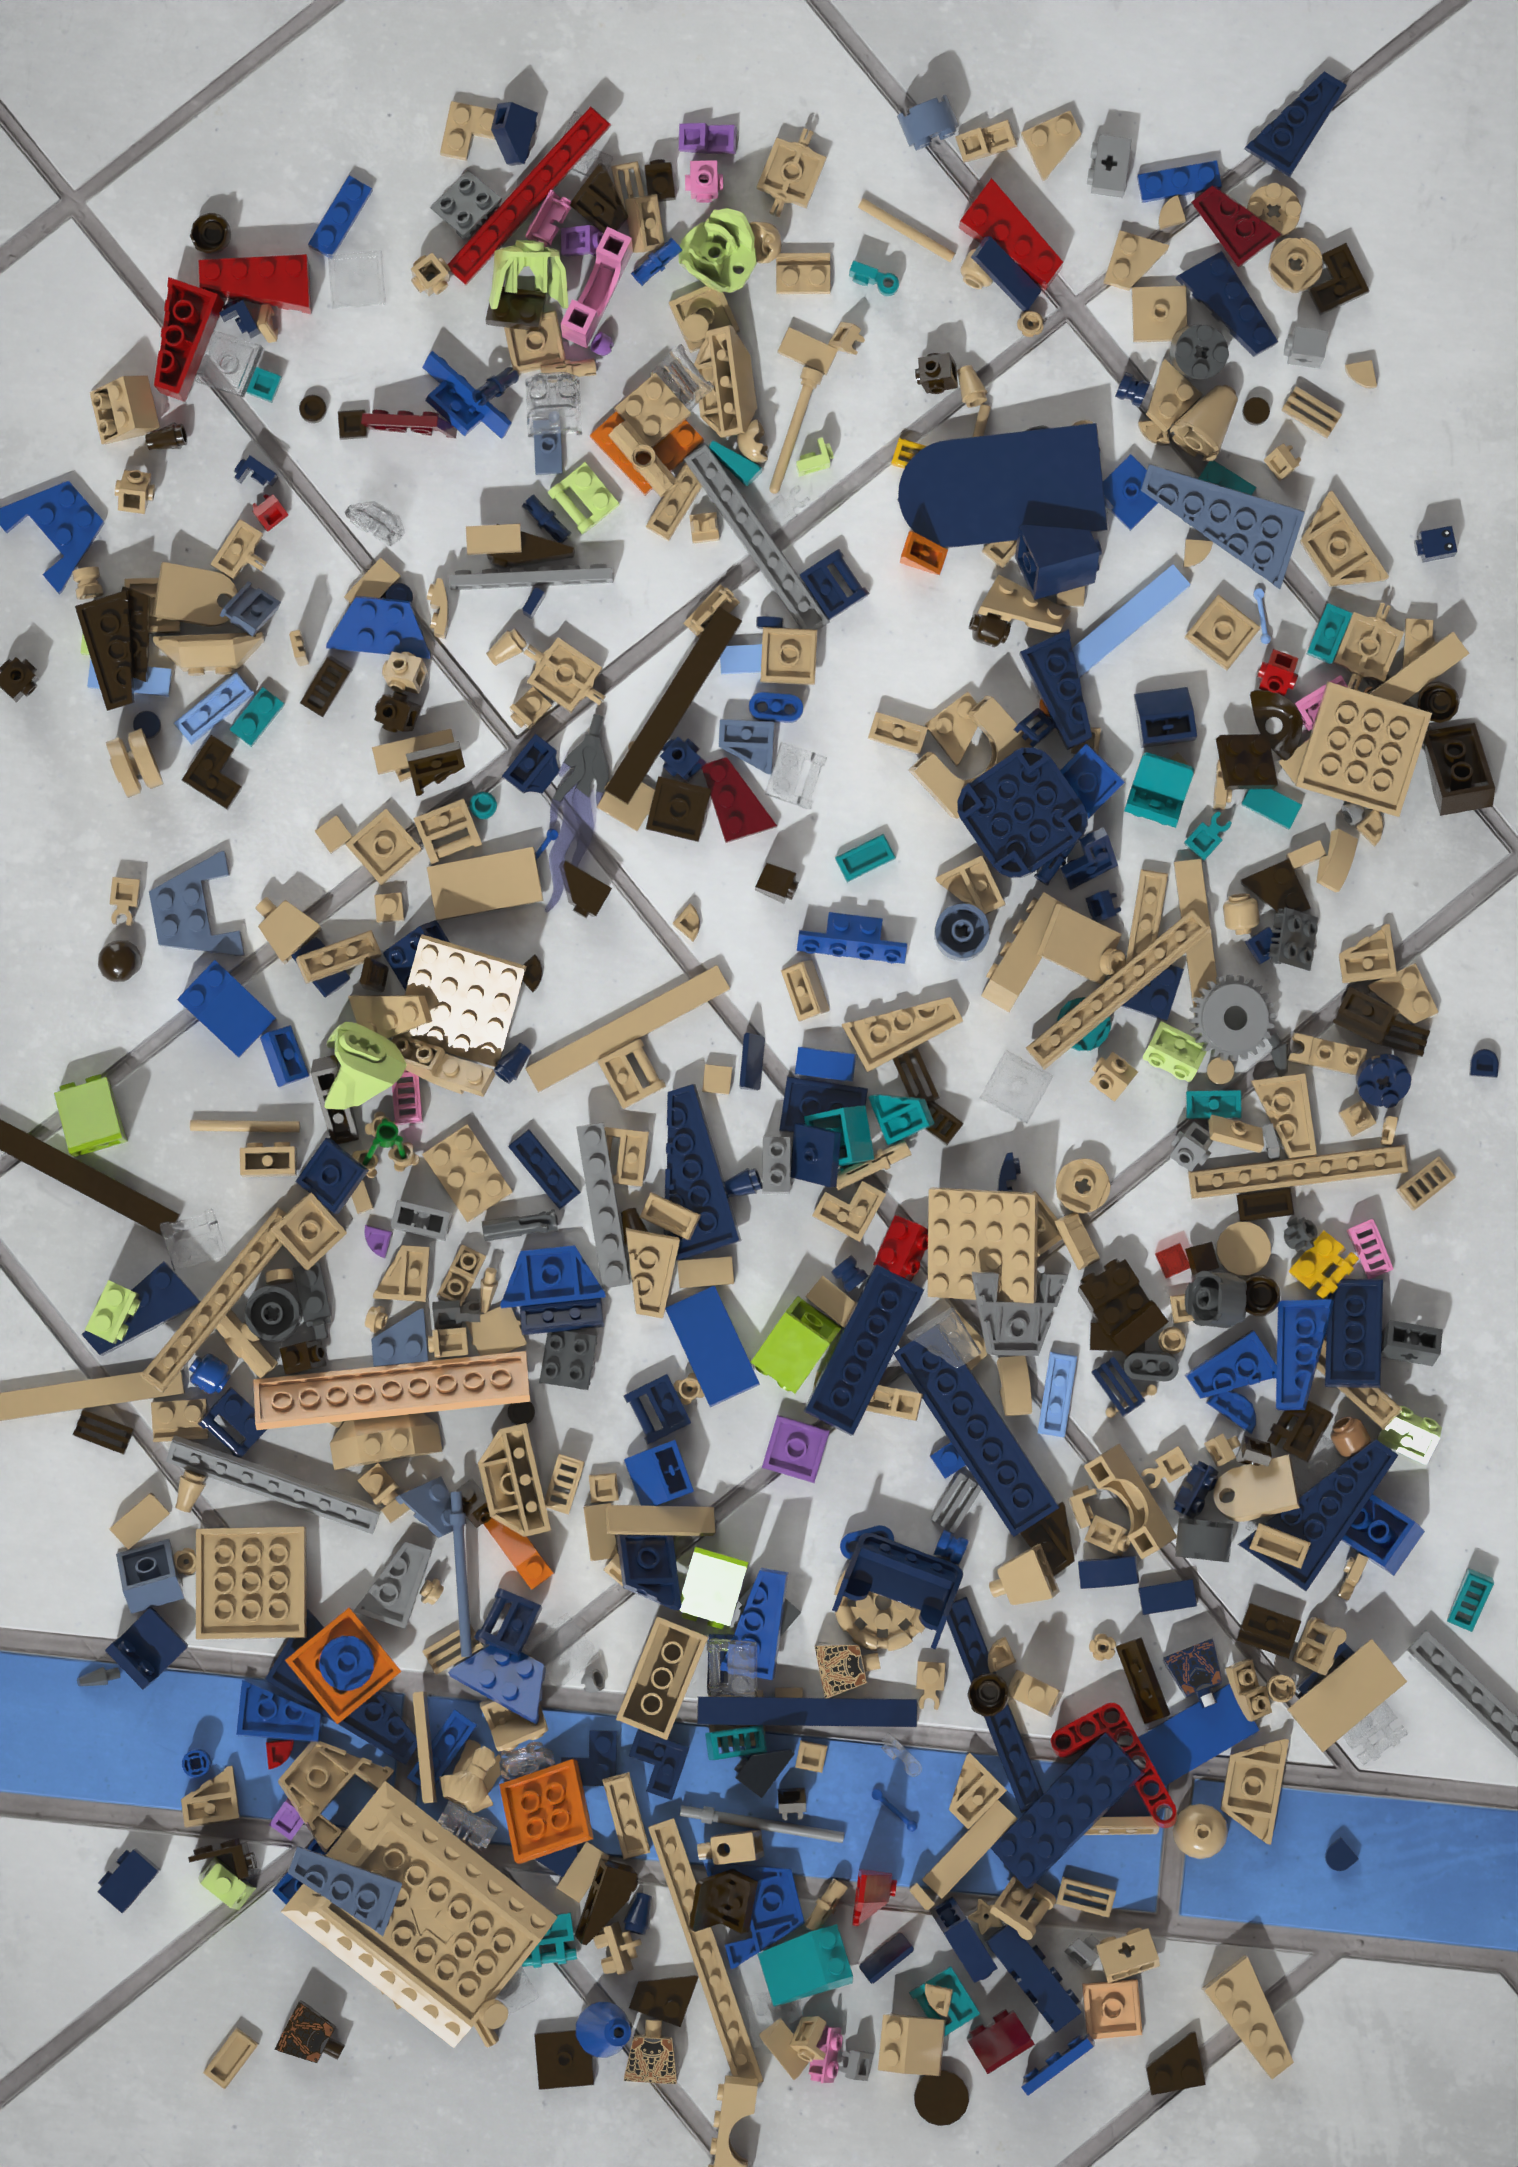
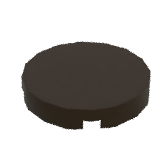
M941 2070V2076L924 2075L914 2092V2104L919 2115L928 2123L937 2126L950 2125L958 2121L966 2112L969 2103L968 2089L963 2080L955 2073L947 2070Z

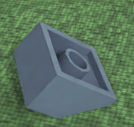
M169 1539L116 1554L122 1591L131 1614L147 1610L150 1607L153 1608L184 1599L182 1583L175 1566L174 1554Z

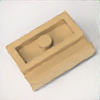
M780 253L776 257V294H830V253Z
M207 1399L151 1402L153 1442L172 1441L174 1435L187 1440L209 1439L208 1429H203L198 1425V1421L207 1412Z

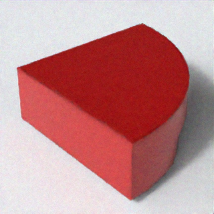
M294 1740L266 1742L268 1769H274L286 1762L292 1753Z

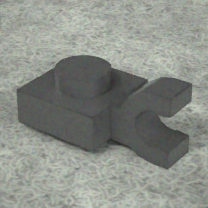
M479 1299L470 1300L464 1306H460V1300L432 1302L435 1329L462 1328V1321L481 1322Z

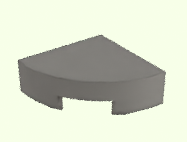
M1273 1123L1263 1125L1262 1130L1267 1144L1268 1159L1270 1161L1280 1159V1150Z

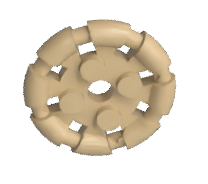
M846 1570L837 1582L834 1595L838 1594ZM869 1591L868 1596L864 1600L856 1601V1607L847 1606L848 1598L843 1596L839 1609L835 1612L836 1619L843 1632L847 1631L853 1637L852 1641L863 1648L877 1651V1649L898 1650L912 1643V1639L919 1632L922 1634L926 1628L919 1620L921 1612L919 1609L910 1608L908 1605L891 1599L890 1607L886 1610H880L875 1605V1599L879 1594ZM859 1617L867 1624L862 1630L854 1624ZM906 1618L911 1625L903 1631L898 1625ZM877 1629H888V1638H877Z

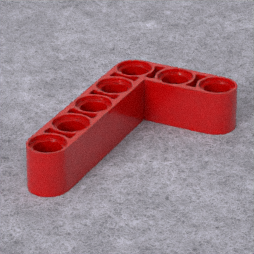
M1107 1703L1053 1733L1051 1736L1053 1751L1057 1756L1063 1758L1070 1757L1091 1746L1105 1733H1109L1117 1743L1121 1736L1128 1735L1132 1737V1744L1129 1747L1121 1748L1133 1761L1141 1759L1146 1763L1145 1769L1142 1770L1145 1774L1134 1784L1157 1826L1169 1828L1176 1823L1178 1816L1176 1806L1120 1705ZM1108 1712H1117L1120 1715L1119 1720L1116 1723L1106 1722L1105 1716ZM1086 1724H1091L1096 1730L1093 1735L1084 1736L1080 1732L1081 1728ZM1067 1737L1071 1740V1745L1067 1749H1060L1056 1746L1058 1739ZM1154 1783L1158 1785L1159 1791L1156 1795L1149 1796L1144 1792L1145 1786ZM1161 1808L1171 1809L1173 1812L1172 1816L1167 1820L1159 1819L1157 1813Z

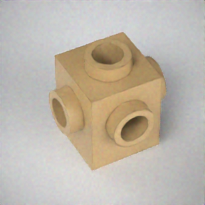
M430 253L427 257L424 255L413 263L411 272L414 278L411 279V282L420 293L425 291L428 296L433 293L438 295L449 286L447 282L450 281L448 273L450 268L441 257L437 259L433 253ZM429 274H434L436 276L430 281L426 280V277Z
M124 470L122 479L117 480L115 485V496H118V511L145 514L148 501H153L155 495V485L151 484V473H144L138 470Z
M392 651L389 660L385 661L382 668V675L388 687L400 693L407 691L419 694L428 672L423 659L409 652L397 653Z
M1112 1052L1106 1060L1101 1057L1092 1068L1095 1074L1089 1082L1115 1102L1137 1075L1138 1071L1123 1058Z

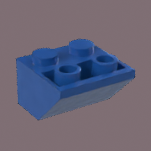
M675 1440L624 1459L641 1506H657L694 1492Z

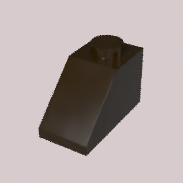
M566 860L561 861L559 868L568 902L575 906L573 911L586 919L588 915L592 917L597 916L612 888Z

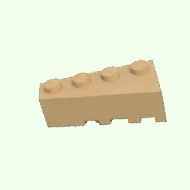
M1045 892L1042 893L1039 900L1035 897L1033 898L1026 910L1030 914L1027 920L1023 921L1020 919L1013 931V934L1017 935L1013 943L1007 941L999 954L1003 957L999 965L994 963L987 973L986 977L990 981L983 991L982 997L1010 1012L1033 971L1042 959L1037 953L1056 904L1071 909L1070 907Z
M1244 1955L1205 1985L1202 1990L1271 2079H1274L1294 2062L1248 1956Z

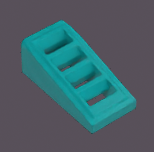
M715 441L709 444V448L715 457L745 487H748L762 473V467Z
M1468 1568L1448 1615L1447 1622L1472 1632L1494 1585L1493 1578ZM1471 1581L1483 1584V1589L1470 1584ZM1467 1590L1480 1595L1479 1599L1466 1595ZM1462 1601L1474 1605L1475 1609L1473 1610L1461 1605ZM1460 1611L1470 1615V1621L1456 1615L1457 1612Z
M763 1725L705 1733L709 1760L767 1752ZM750 1732H754L756 1748H751ZM739 1734H743L745 1750L740 1748ZM730 1735L732 1738L733 1751L729 1752L727 1736ZM717 1737H720L722 1753H719Z

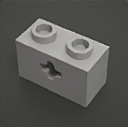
M1099 135L1098 143H1092L1090 158L1095 159L1094 169L1089 168L1087 185H1092V194L1123 198L1132 139ZM1106 161H1111V171L1106 170Z
M1296 326L1293 334H1288V339L1285 342L1284 355L1288 356L1287 364L1320 368L1325 358L1328 331Z
M763 1137L762 1194H790V1137Z
M397 1200L390 1227L446 1241L452 1214Z

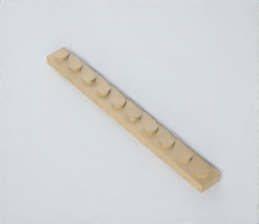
M672 1818L648 1826L732 2076L758 2079V2083L764 2082L711 1927L697 1932L689 1929L690 1913L693 1908L694 1890L697 1883L675 1819Z

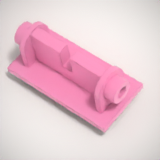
M550 190L546 199L543 200L535 219L529 225L525 237L528 240L544 242L545 247L551 246L559 230L557 226L552 224L554 221L563 223L568 212L571 210V201L565 197L560 198L553 190Z
M825 2025L822 2037L816 2046L826 2053L825 2059L810 2062L808 2074L811 2075L810 2080L834 2083V2078H836L839 2069L837 2055L842 2047L843 2037L841 2035V2027Z

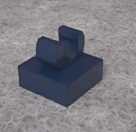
M1105 890L1085 898L1092 920L1100 923L1117 916L1116 913L1121 911V907L1114 908L1112 899L1117 897L1116 893H1110L1109 890Z

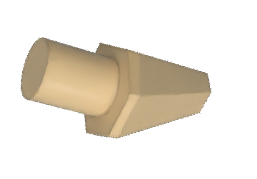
M487 1268L485 1278L481 1279L480 1310L482 1313L489 1311L498 1286V1282L495 1279L497 1270L494 1268Z

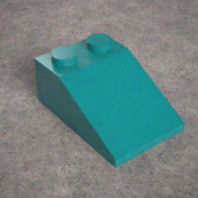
M837 1924L808 1932L757 1954L773 2007L853 1983V1973Z

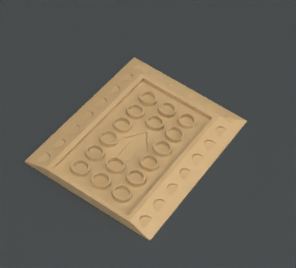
M384 1781L325 1855L402 1882L384 1936L378 1934L375 1930L360 1922L354 1916L339 1908L305 1884L301 1885L281 1911V1913L453 2048L477 2022L481 2007L486 2002L497 1997L557 1919L555 1914L386 1781Z

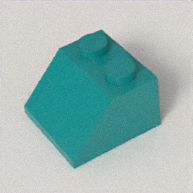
M866 1105L845 1107L804 1117L805 1124L841 1133L838 1166L875 1159Z

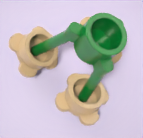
M383 1112L375 1113L374 1120L365 1126L366 1134L375 1137L369 1151H355L352 1154V1157L369 1170L366 1174L369 1178H374L377 1175L375 1167L378 1163V1157L374 1153L379 1146L389 1148L396 1144L388 1152V1156L394 1161V1169L398 1172L404 1171L410 1165H417L420 1161L419 1156L413 1151V1144L410 1142L402 1143L403 1138L398 1135V1126L395 1125V1121H391Z

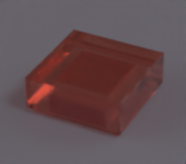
M1180 1243L1155 1253L1165 1279L1190 1269L1189 1262Z

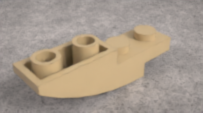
M398 1035L392 1039V1042L395 1043L407 1064L405 1070L456 1093L463 1094L466 1091L484 1097L495 1077L493 1069L448 1055L441 1047L405 1037L404 1035Z

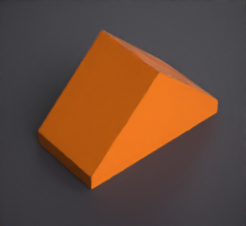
M909 531L900 563L940 575L948 549L913 531Z

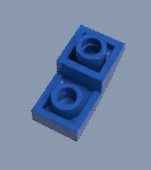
M798 1047L795 1074L853 1081L856 1054Z

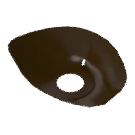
M1264 690L1252 691L1250 693L1251 704L1260 734H1268L1271 749L1284 761L1288 760L1298 747L1302 735L1303 722L1297 706L1281 694ZM1277 717L1281 720L1283 726L1278 734H1271L1266 730L1265 724L1269 718Z

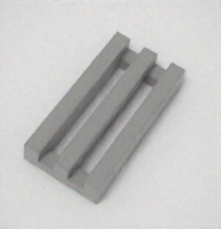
M959 1473L931 1520L954 1534L982 1490L979 1484ZM961 1481L965 1482V1486L943 1520L938 1518ZM970 1487H973L975 1489L954 1524L952 1526L949 1525V1520Z

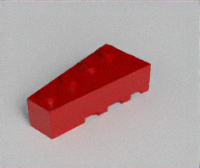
M991 178L960 220L959 229L979 243L982 242L984 237L991 236L1036 284L1047 290L1061 271L1063 261Z
M307 254L198 260L199 283L202 289L214 292L224 298L239 299L260 305L270 304L281 309H291L311 314L310 273Z
M168 277L167 300L165 299L164 324L161 329V346L158 352L154 386L161 394L186 402L220 316L219 312L222 310L224 301L214 292Z

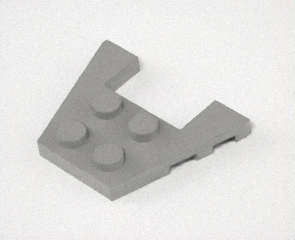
M972 1272L987 1354L1039 1356L1051 1324L1048 1322L1053 1307L1058 1306L1060 1300L1058 1294L1062 1284H1066L1068 1275L1063 1273H1041L1039 1301L1035 1303L996 1301L999 1273Z

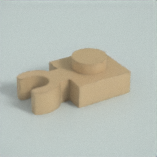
M1218 760L1213 809L1224 810L1226 802L1231 803L1232 790H1225L1220 760Z
M112 877L110 905L117 906V909L111 916V921L114 925H117V918L122 914L127 916L126 925H132L133 916L129 910L130 907L138 908L141 882L139 879Z
M1177 1446L1155 1459L1159 1466L1158 1468H1147L1141 1475L1142 1477L1148 1473L1155 1475V1482L1148 1486L1150 1489H1153L1160 1484L1162 1478L1165 1477L1168 1483H1171L1193 1469L1180 1447Z
M1356 1553L1354 1558L1351 1556L1348 1558L1343 1569L1347 1574L1338 1592V1597L1349 1601L1355 1585L1358 1583L1366 1566L1368 1557Z
M917 1662L916 1689H924V1694L919 1699L920 1709H924V1701L927 1698H931L934 1700V1709L938 1710L940 1701L936 1696V1690L944 1691L945 1663Z

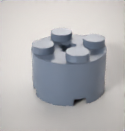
M947 95L942 96V102L934 98L910 108V113L906 117H904L903 112L897 115L909 147L914 146L917 151L929 146L930 142H932L931 139L939 136L940 140H944L955 135L959 124Z
M956 904L950 906L940 914L934 930L936 945L950 959L957 961L973 959L984 950L990 934L989 923L985 914L974 905ZM963 926L966 927L968 937H957V930L955 928L961 929Z

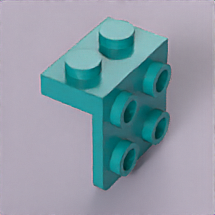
M1143 753L1124 811L1137 817H1143L1162 825L1176 828L1194 775V768L1152 753Z

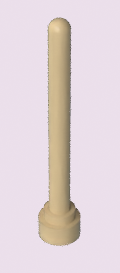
M807 367L802 369L800 379H802L801 385L803 386L769 487L770 492L773 494L780 491L812 391L816 389L817 385L821 384L823 373Z

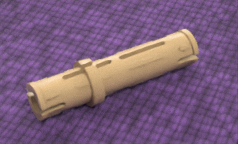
M905 1140L883 1151L882 1149L877 1150L874 1160L856 1163L838 1172L837 1190L840 1191L884 1168L888 1170L891 1168L890 1165L911 1156L912 1154Z

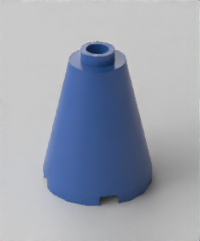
M596 2002L580 2013L576 2022V2037L587 2053L595 2057L606 2058L619 2053L631 2037V2027L627 2015L619 2006L610 2002Z

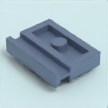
M248 581L223 607L220 616H227L231 619L230 623L253 637L278 610L281 602L260 588L254 589L251 587L252 583Z

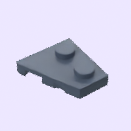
M720 719L718 747L737 756L764 773L772 774L774 722Z
M424 1309L415 1311L371 1339L374 1367L429 1361Z
M442 1476L395 1497L400 1505L403 1503L414 1512L413 1516L421 1523L426 1524L429 1530L438 1538L453 1532V1525H450L449 1514H452L451 1495Z

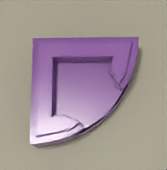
M365 1225L364 1233L368 1246L375 1254L386 1258L392 1232Z

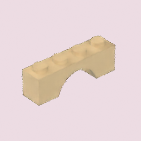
M1120 1443L1084 1465L1098 1489L1113 1492L1125 1504L1131 1520L1128 1538L1141 1559L1158 1551L1177 1538L1176 1533Z
M725 2075L724 2084L718 2085L717 2100L722 2101L721 2111L715 2110L713 2127L718 2128L717 2138L712 2137L710 2154L715 2155L714 2165L708 2164V2167H748V2160L741 2157L734 2150L729 2135L736 2122L745 2116L754 2114L758 2079Z

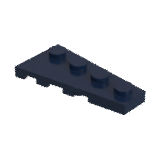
M1324 71L1274 121L1268 124L1244 150L1291 177L1347 85Z
M1222 251L1184 271L1175 278L1181 285L1184 284L1193 293L1192 296L1199 303L1202 302L1212 312L1211 315L1218 322L1221 321L1230 330L1229 333L1253 357L1278 343L1277 338Z
M1069 629L1019 653L1066 750L1092 738Z

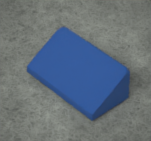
M291 1025L267 1032L260 1037L278 1087L309 1077Z

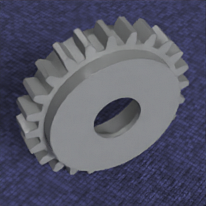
M1227 975L1226 981L1220 976L1216 977L1217 984L1213 981L1206 982L1209 989L1200 988L1198 991L1202 995L1201 998H1193L1197 1006L1189 1009V1011L1195 1013V1017L1189 1019V1022L1195 1023L1196 1026L1190 1030L1191 1033H1198L1199 1035L1195 1042H1204L1202 1050L1208 1051L1212 1049L1211 1057H1217L1220 1053V1060L1227 1061L1229 1055L1231 1061H1238V1055H1240L1241 1059L1246 1060L1248 1059V1052L1252 1055L1258 1054L1256 1046L1264 1048L1266 1045L1262 1041L1263 1038L1271 1039L1272 1037L1267 1033V1030L1275 1028V1025L1269 1023V1019L1276 1017L1275 1014L1269 1013V1009L1274 1004L1266 1003L1265 1001L1269 994L1260 993L1263 987L1261 985L1252 987L1253 979H1247L1244 983V976L1238 975L1235 981L1233 975ZM1232 1006L1243 1008L1247 1015L1246 1024L1239 1030H1231L1224 1022V1014Z

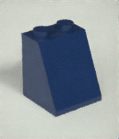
M1034 525L1019 526L1015 559L1035 600L1095 583L1096 573L1099 571V556L1102 554V549L1097 539L1094 540L1090 530Z

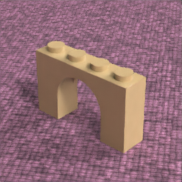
M985 696L967 713L987 736L991 744V760L983 773L1014 753L1013 751L1022 747H1032L1029 745L1032 742L1030 738L1027 740L1022 738L1024 734L1022 730L1018 733L1013 730L1018 724L992 696ZM932 752L925 753L909 769V772L950 817L955 819L959 818L957 801L961 790L968 783L979 777L968 780L959 779Z

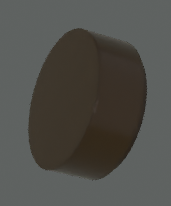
M309 395L300 402L299 412L306 422L318 423L324 419L327 408L321 397Z
M1259 397L1247 400L1242 409L1244 420L1254 426L1263 424L1270 414L1268 403Z

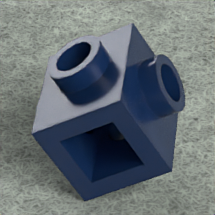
M677 737L675 740H669L662 748L663 753L660 755L665 761L663 767L672 776L675 777L679 774L687 782L704 766L706 761L697 754L700 748L689 738L686 741H683L680 737Z

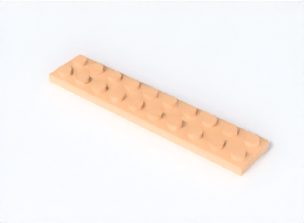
M526 1351L253 1380L256 1430L530 1402Z

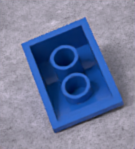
M216 960L177 999L238 1058L276 1020V1017Z
M1372 1494L1341 1541L1395 1576L1425 1531L1414 1520Z

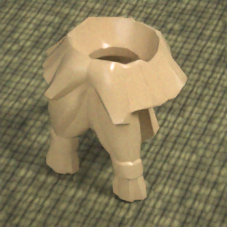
M468 1740L465 1743V1748L455 1766L453 1774L439 1776L443 1797L461 1809L471 1811L472 1813L493 1806L488 1793L503 1770L510 1764V1761L499 1754L495 1757L491 1749L485 1746L481 1748L478 1742Z

